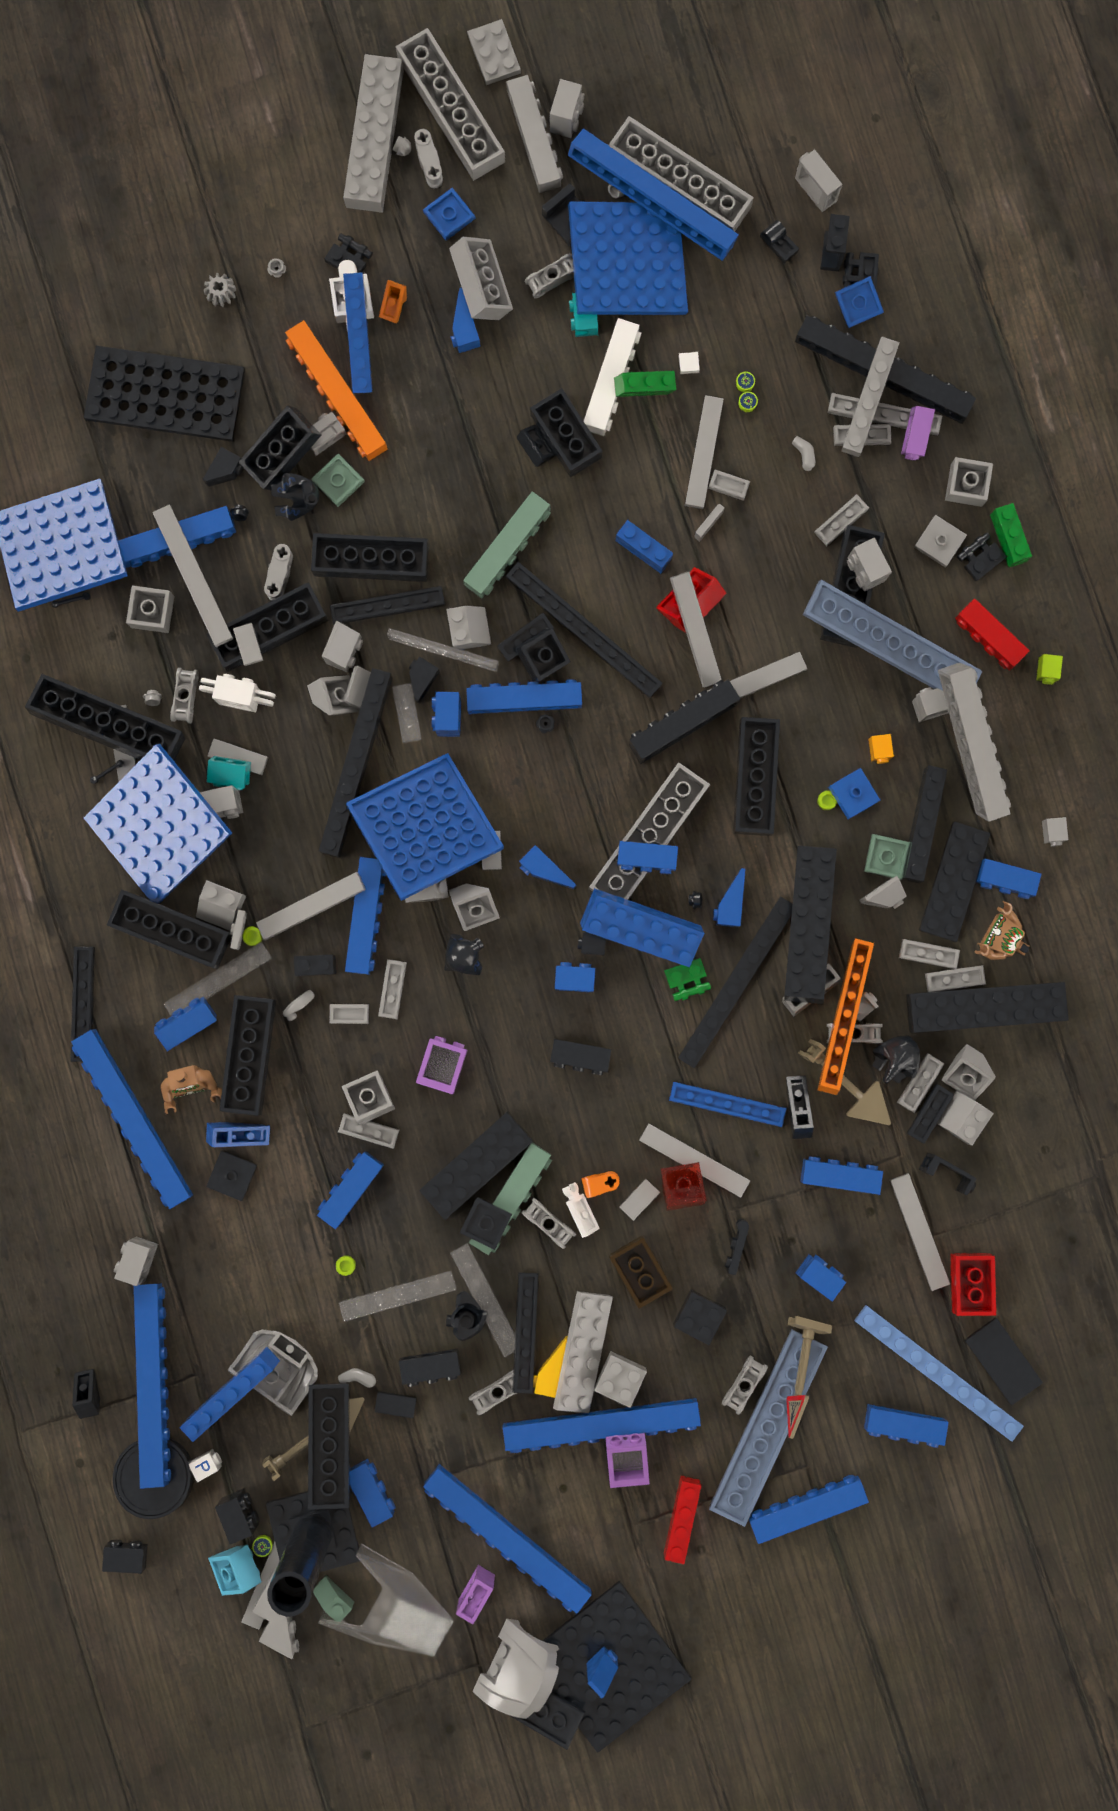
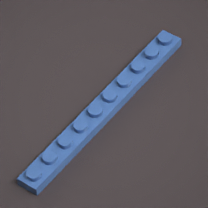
M867 1305L864 1306L854 1321L1010 1441L1013 1442L1024 1427Z

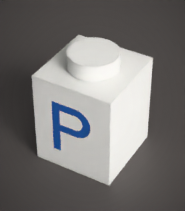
M211 1449L193 1459L189 1466L196 1481L199 1482L217 1472L222 1467V1460L219 1454Z

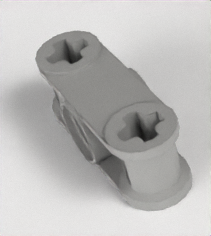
M420 129L414 136L419 162L428 186L438 188L443 183L438 153L434 147L430 132L426 129Z
M569 253L562 256L559 260L538 272L530 274L525 279V283L530 286L534 298H539L546 292L574 278L572 254ZM552 273L557 274L555 278H549L548 276Z
M279 544L275 547L268 568L264 591L270 600L284 595L290 576L293 554L285 544ZM284 552H286L287 555H284L283 558H281L280 554H284ZM276 588L278 591H274L272 594L270 591Z
M177 669L174 699L170 714L171 721L180 720L192 723L196 687L199 679L198 670ZM189 692L186 699H181L182 693Z
M827 1024V1027L829 1028V1039L833 1024ZM883 1024L855 1025L854 1028L859 1031V1037L857 1039L852 1038L851 1042L883 1043V1040H881V1027H883Z
M533 1198L531 1205L521 1213L551 1237L558 1246L564 1249L566 1247L565 1244L572 1236L575 1237L576 1233L548 1211L541 1202ZM552 1219L554 1221L553 1227L546 1228L543 1225L544 1221Z
M752 1356L748 1357L732 1387L722 1400V1405L731 1407L738 1415L743 1411L749 1397L768 1368L767 1365H762L755 1361ZM747 1381L750 1385L747 1389H742L739 1387L740 1383Z
M513 1370L484 1389L478 1390L469 1396V1400L473 1401L478 1410V1415L487 1412L493 1406L517 1394L512 1393ZM500 1387L503 1390V1394L501 1396H494L492 1393L493 1389Z

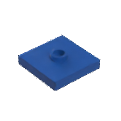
M453 188L423 209V213L446 241L475 219V215Z
M871 276L835 292L848 328L884 313Z
M861 768L828 787L847 819L852 818L880 801Z

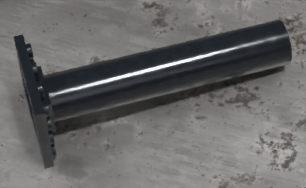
M308 1491L266 1503L280 1560L267 1590V1599L270 1607L277 1614L285 1617L296 1616L308 1607L320 1572L362 1560L350 1508L308 1510Z

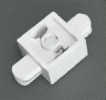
M344 260L339 264L338 278L329 279L336 322H346V325L347 315L343 274L357 273L356 265L350 260ZM364 274L367 319L374 318L369 280L367 274Z
M229 674L217 675L216 681L201 678V683L213 687L200 685L199 690L213 694L212 698L219 705L251 712L257 711L258 704L274 705L273 701L264 698L275 699L276 695L260 690L251 679L242 678V680H237L235 676Z

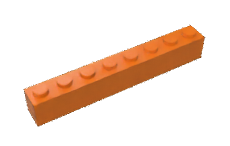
M303 320L286 331L287 339L285 341L291 350L295 349L297 352L295 356L301 366L305 364L307 367L306 373L310 380L315 379L317 382L316 388L321 396H326L328 407L331 411H336L338 414L336 418L342 426H346L348 429L346 433L352 442L356 441L358 444L357 450L362 458L366 456L368 461L386 451L388 449L386 442L306 322Z
M856 938L852 943L818 1085L819 1091L837 1095L840 1091L874 943Z

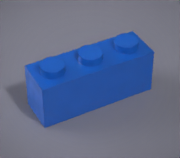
M628 520L616 534L615 541L660 574L672 560L673 552Z
M620 841L617 866H621V870L632 871L634 867L640 868L641 872H652V869L660 870L661 874H671V871L676 870L678 846Z
M983 859L976 883L981 884L980 887L985 889H992L994 887L998 888L1001 893L1011 894L1013 892L1018 894L1017 897L1029 899V897H1034L1037 894L1041 873Z
M204 996L200 999L195 998L186 1008H179L168 1019L163 1018L158 1021L154 1027V1034L164 1048L169 1051L217 1021V1016Z
M366 1459L350 1468V1486L371 1527H374L393 1517L395 1504L391 1498L388 1499L383 1481L378 1480L376 1476L377 1469L374 1463H370Z

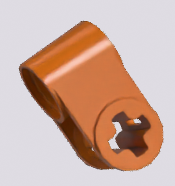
M613 1171L581 1178L586 1198L613 1191L619 1186V1176ZM609 1176H611L612 1179H616V1181H614V1185H610V1183L605 1182L608 1180Z

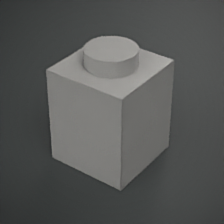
M1066 817L1042 821L1044 844L1050 843L1051 846H1061L1062 842L1068 840Z

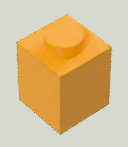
M891 734L871 736L868 739L871 762L877 761V764L888 763L889 759L894 757Z

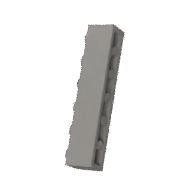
M528 75L506 81L507 93L539 193L561 187L563 174L561 168H557L556 162H558L556 152L551 150L550 133L545 131L547 127L544 116L540 115L541 105L539 99H535L534 93H536L533 81L530 82Z
M881 337L844 441L842 452L857 457L860 456L900 342Z

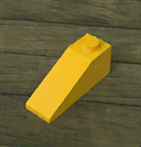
M568 1336L562 1340L538 1371V1376L534 1375L533 1387H535V1394L555 1398Z

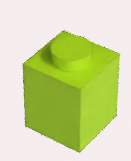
M1043 654L1039 657L1036 680L1042 681L1043 684H1054V682L1058 681L1061 677L1063 656Z

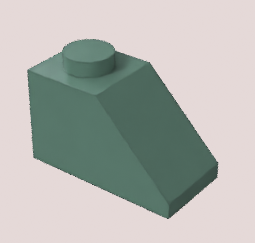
M327 1575L315 1586L313 1593L321 1607L339 1624L352 1610L354 1601Z

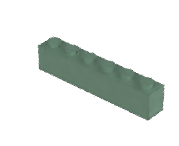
M532 491L463 580L464 585L481 598L484 595L488 596L494 588L492 586L496 580L499 581L504 576V569L514 563L517 558L515 555L518 551L525 549L528 544V538L538 532L540 528L538 525L542 520L545 522L551 514L550 504Z
M533 1142L527 1148L493 1205L512 1213L510 1220L517 1218L521 1211L519 1209L522 1201L524 1203L527 1202L532 1194L529 1192L532 1185L537 1186L542 1178L539 1175L542 1169L547 1170L552 1162L550 1159L551 1154ZM508 1224L503 1232V1236L507 1234L511 1227ZM473 1239L469 1241L471 1245L487 1255L491 1251L495 1253L500 1245L499 1242L496 1249L493 1250Z

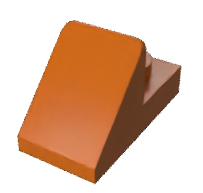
M387 280L379 314L380 318L394 323L399 321L402 305L407 300L406 286Z

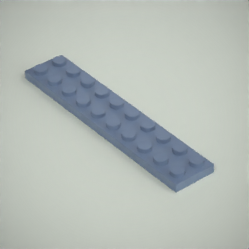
M823 580L818 581L803 613V616L933 689L938 688L943 691L938 670L959 662L975 669L978 677L976 684L982 673L980 669Z
M791 1329L709 1506V1510L744 1527L788 1435L787 1396L795 1395V1384L803 1342L802 1333ZM816 1340L811 1342L802 1395H806L828 1346Z

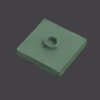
M339 454L311 479L337 507L365 482Z
M872 834L864 872L890 878L898 876L899 880H902L910 842Z

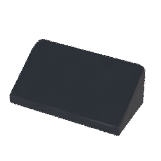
M536 425L522 429L517 435V440L535 467H539L555 457V453Z

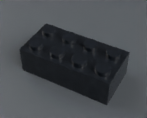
M562 388L530 407V416L570 478L602 458V449Z
M287 405L242 457L239 463L263 489L272 491L271 485L282 481L283 474L289 473L322 435L297 408Z

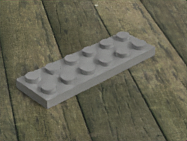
M577 1291L553 1406L555 1410L590 1412L613 1299L610 1295Z

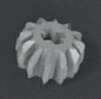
M216 273L215 278L209 275L210 282H205L206 288L204 289L207 300L209 302L212 301L214 306L220 303L224 307V302L231 304L230 298H235L234 292L236 291L233 280L231 278L228 279L226 274L220 277L219 273Z

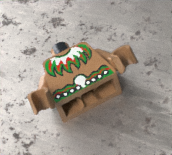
M1002 901L1004 903L1003 909L997 908L1003 914H996L981 943H977L980 946V951L975 950V954L983 955L990 960H1002L1013 956L1015 951L1022 955L1028 952L1030 946L1021 941L1025 935L1022 925L1012 910V905L1005 901Z
M195 1065L167 1072L168 1078H165L161 1083L166 1114H168L167 1109L173 1108L174 1112L177 1110L176 1103L172 1100L173 1098L211 1090L210 1099L212 1102H215V1096L221 1099L222 1089L217 1087L211 1072Z

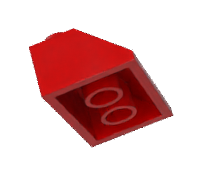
M694 567L690 571V576L704 618L724 597L726 592L715 577ZM672 590L656 608L674 626L686 633L676 597Z

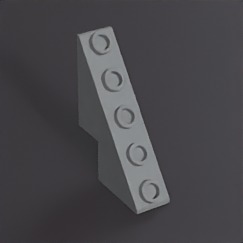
M275 1568L252 1612L269 1621L262 1632L259 1642L292 1659L294 1653L299 1652L298 1639L295 1640L294 1634L296 1633V1623L292 1621V1616L285 1617L277 1614L270 1607L267 1599V1590L276 1571Z

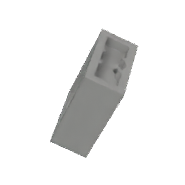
M815 149L810 153L806 152L799 159L795 179L821 212L837 202L842 183Z

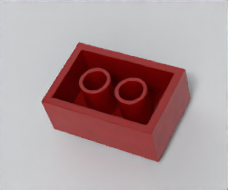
M950 1253L952 1313L956 1316H996L995 1256L990 1253Z

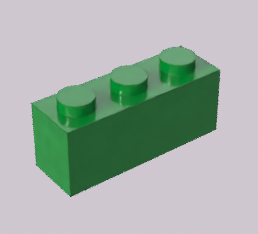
M675 371L621 373L614 377L615 396L668 395L676 390Z
M1014 503L996 508L990 514L1002 551L1007 556L1005 559L1008 568L1027 562L1032 557Z

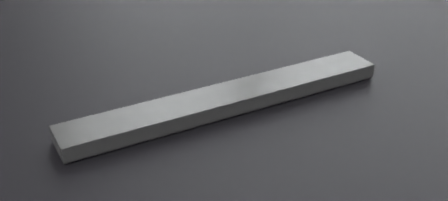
M169 504L152 512L214 645L218 647L233 640L172 507Z

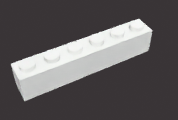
M619 318L617 320L584 419V423L592 433L604 436L606 430L610 431L613 421L610 417L612 413H616L618 407L617 397L615 396L614 377L621 373H627L630 370V367L627 366L629 360L633 361L636 350L633 348L635 343H639L641 337L638 324Z

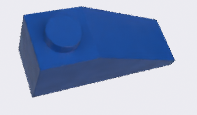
M459 288L452 328L453 336H451L453 347H457L459 353L480 347V339L462 288Z
M536 845L519 861L521 864L519 868L527 876L531 874L533 877L571 889L576 887V884Z
M743 868L739 870L718 904L717 909H714L713 920L716 921V925L741 926L745 869Z
M232 1122L207 1123L206 1142L211 1147L269 1145L270 1126Z
M605 1646L587 1662L588 1684L601 1699L605 1696L618 1669L617 1655L611 1649L608 1651Z

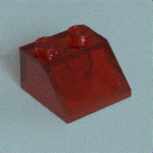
M699 1162L661 1169L666 1211L705 1205L707 1200Z

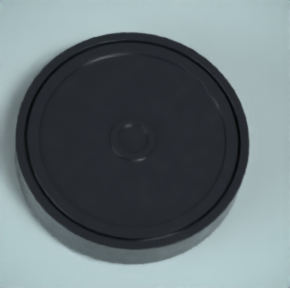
M171 1438L167 1440V1448L170 1449L168 1469L171 1470V1480L164 1487L140 1489L138 1441L129 1445L121 1453L113 1471V1489L119 1503L130 1514L143 1519H157L174 1512L187 1500L193 1487L194 1475L189 1466L192 1461L190 1455L180 1443Z

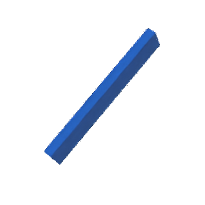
M673 1082L669 1101L779 1127L783 1126L786 1108L677 1082Z

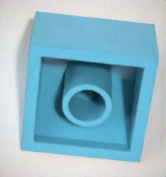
M248 1545L236 1546L208 1558L222 1596L243 1594L262 1582L260 1572L253 1560V1553Z

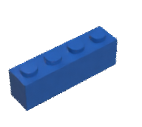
M366 1151L363 1154L358 1153L352 1161L355 1165L351 1170L347 1168L341 1176L343 1179L339 1186L335 1184L329 1192L332 1196L328 1201L323 1200L318 1207L320 1212L317 1216L335 1230L384 1166V1164Z
M809 1156V1160L803 1159L800 1181L803 1184L880 1195L883 1171L878 1170V1166L866 1165V1168L859 1167V1163L847 1162V1165L839 1164V1160L828 1159V1162H821V1158Z
M868 1404L864 1428L871 1436L880 1437L881 1434L888 1435V1438L892 1440L904 1438L913 1444H919V1441L926 1442L928 1446L938 1448L939 1445L945 1446L949 1422L941 1417Z

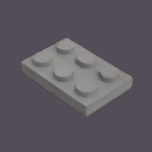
M502 19L467 31L486 85L521 73Z

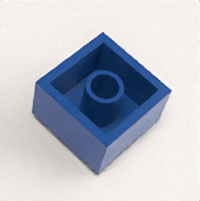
M436 692V697H432V709L435 712V716H432L433 731H436L437 736L460 737L461 697L459 692Z
M560 962V966H556L555 990L594 992L595 968H591V964L580 963L579 967H572V963Z
M809 1254L796 1271V1274L833 1302L846 1284L842 1279L844 1275L832 1266L830 1269L827 1268L828 1263L819 1256L815 1255L812 1257Z

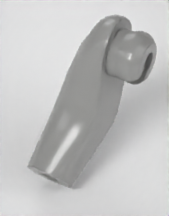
M796 436L792 445L802 455L803 469L810 471L816 463L813 446L799 436Z
M307 990L293 1000L283 1011V1016L287 1017L288 1021L294 1020L297 1017L295 1012L304 1008L315 997L314 993L311 990Z
M352 1368L338 1375L340 1384L357 1381L369 1388L376 1384L374 1375L358 1368Z

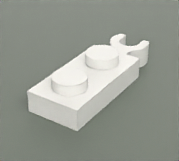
M574 1182L562 1188L564 1195L569 1198L566 1204L582 1238L600 1229L584 1194L579 1195L578 1185Z

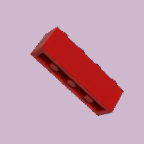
M975 598L955 618L957 624L962 629H966L971 633V638L977 643L980 642L989 655H994L999 660L1000 666L1010 671L1030 651Z
M680 1476L664 1549V1558L667 1561L680 1564L685 1563L701 1490V1483L698 1479Z

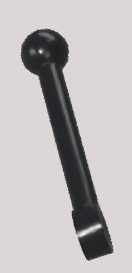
M85 592L82 596L62 601H53L51 605L53 608H57L59 605L82 599L87 601L90 600L91 595Z
M118 760L115 765L101 774L92 776L90 782L93 784L98 783L100 778L117 767H122L124 765L123 760Z

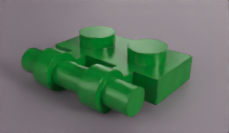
M701 958L693 960L690 967L679 965L664 970L670 989L678 987L679 992L672 994L674 1001L681 999L684 1001L689 996L704 994V991L711 989L709 982L701 984L700 978L707 976ZM694 981L695 987L685 990L683 984Z

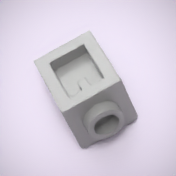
M867 992L862 993L857 1014L858 1022L879 1007L876 1003L878 1000L871 992L869 994Z

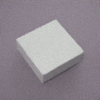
M698 352L679 353L680 374L699 373Z

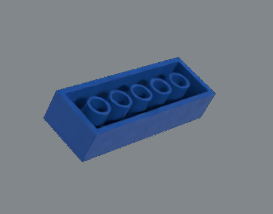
M595 888L580 921L583 931L690 967L704 936L701 925Z

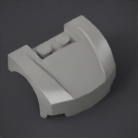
M263 1329L256 1331L229 1367L228 1372L235 1376L264 1348L268 1347L280 1362L253 1389L285 1413L292 1416L308 1393L309 1385H313L317 1380L318 1369L308 1351L296 1340L277 1331Z
M506 1619L498 1636L502 1639L499 1649L487 1674H480L473 1692L490 1707L513 1717L527 1719L532 1713L538 1712L543 1707L552 1692L559 1667L556 1666V1651L559 1648L557 1645L546 1643L527 1633L521 1627L518 1620Z

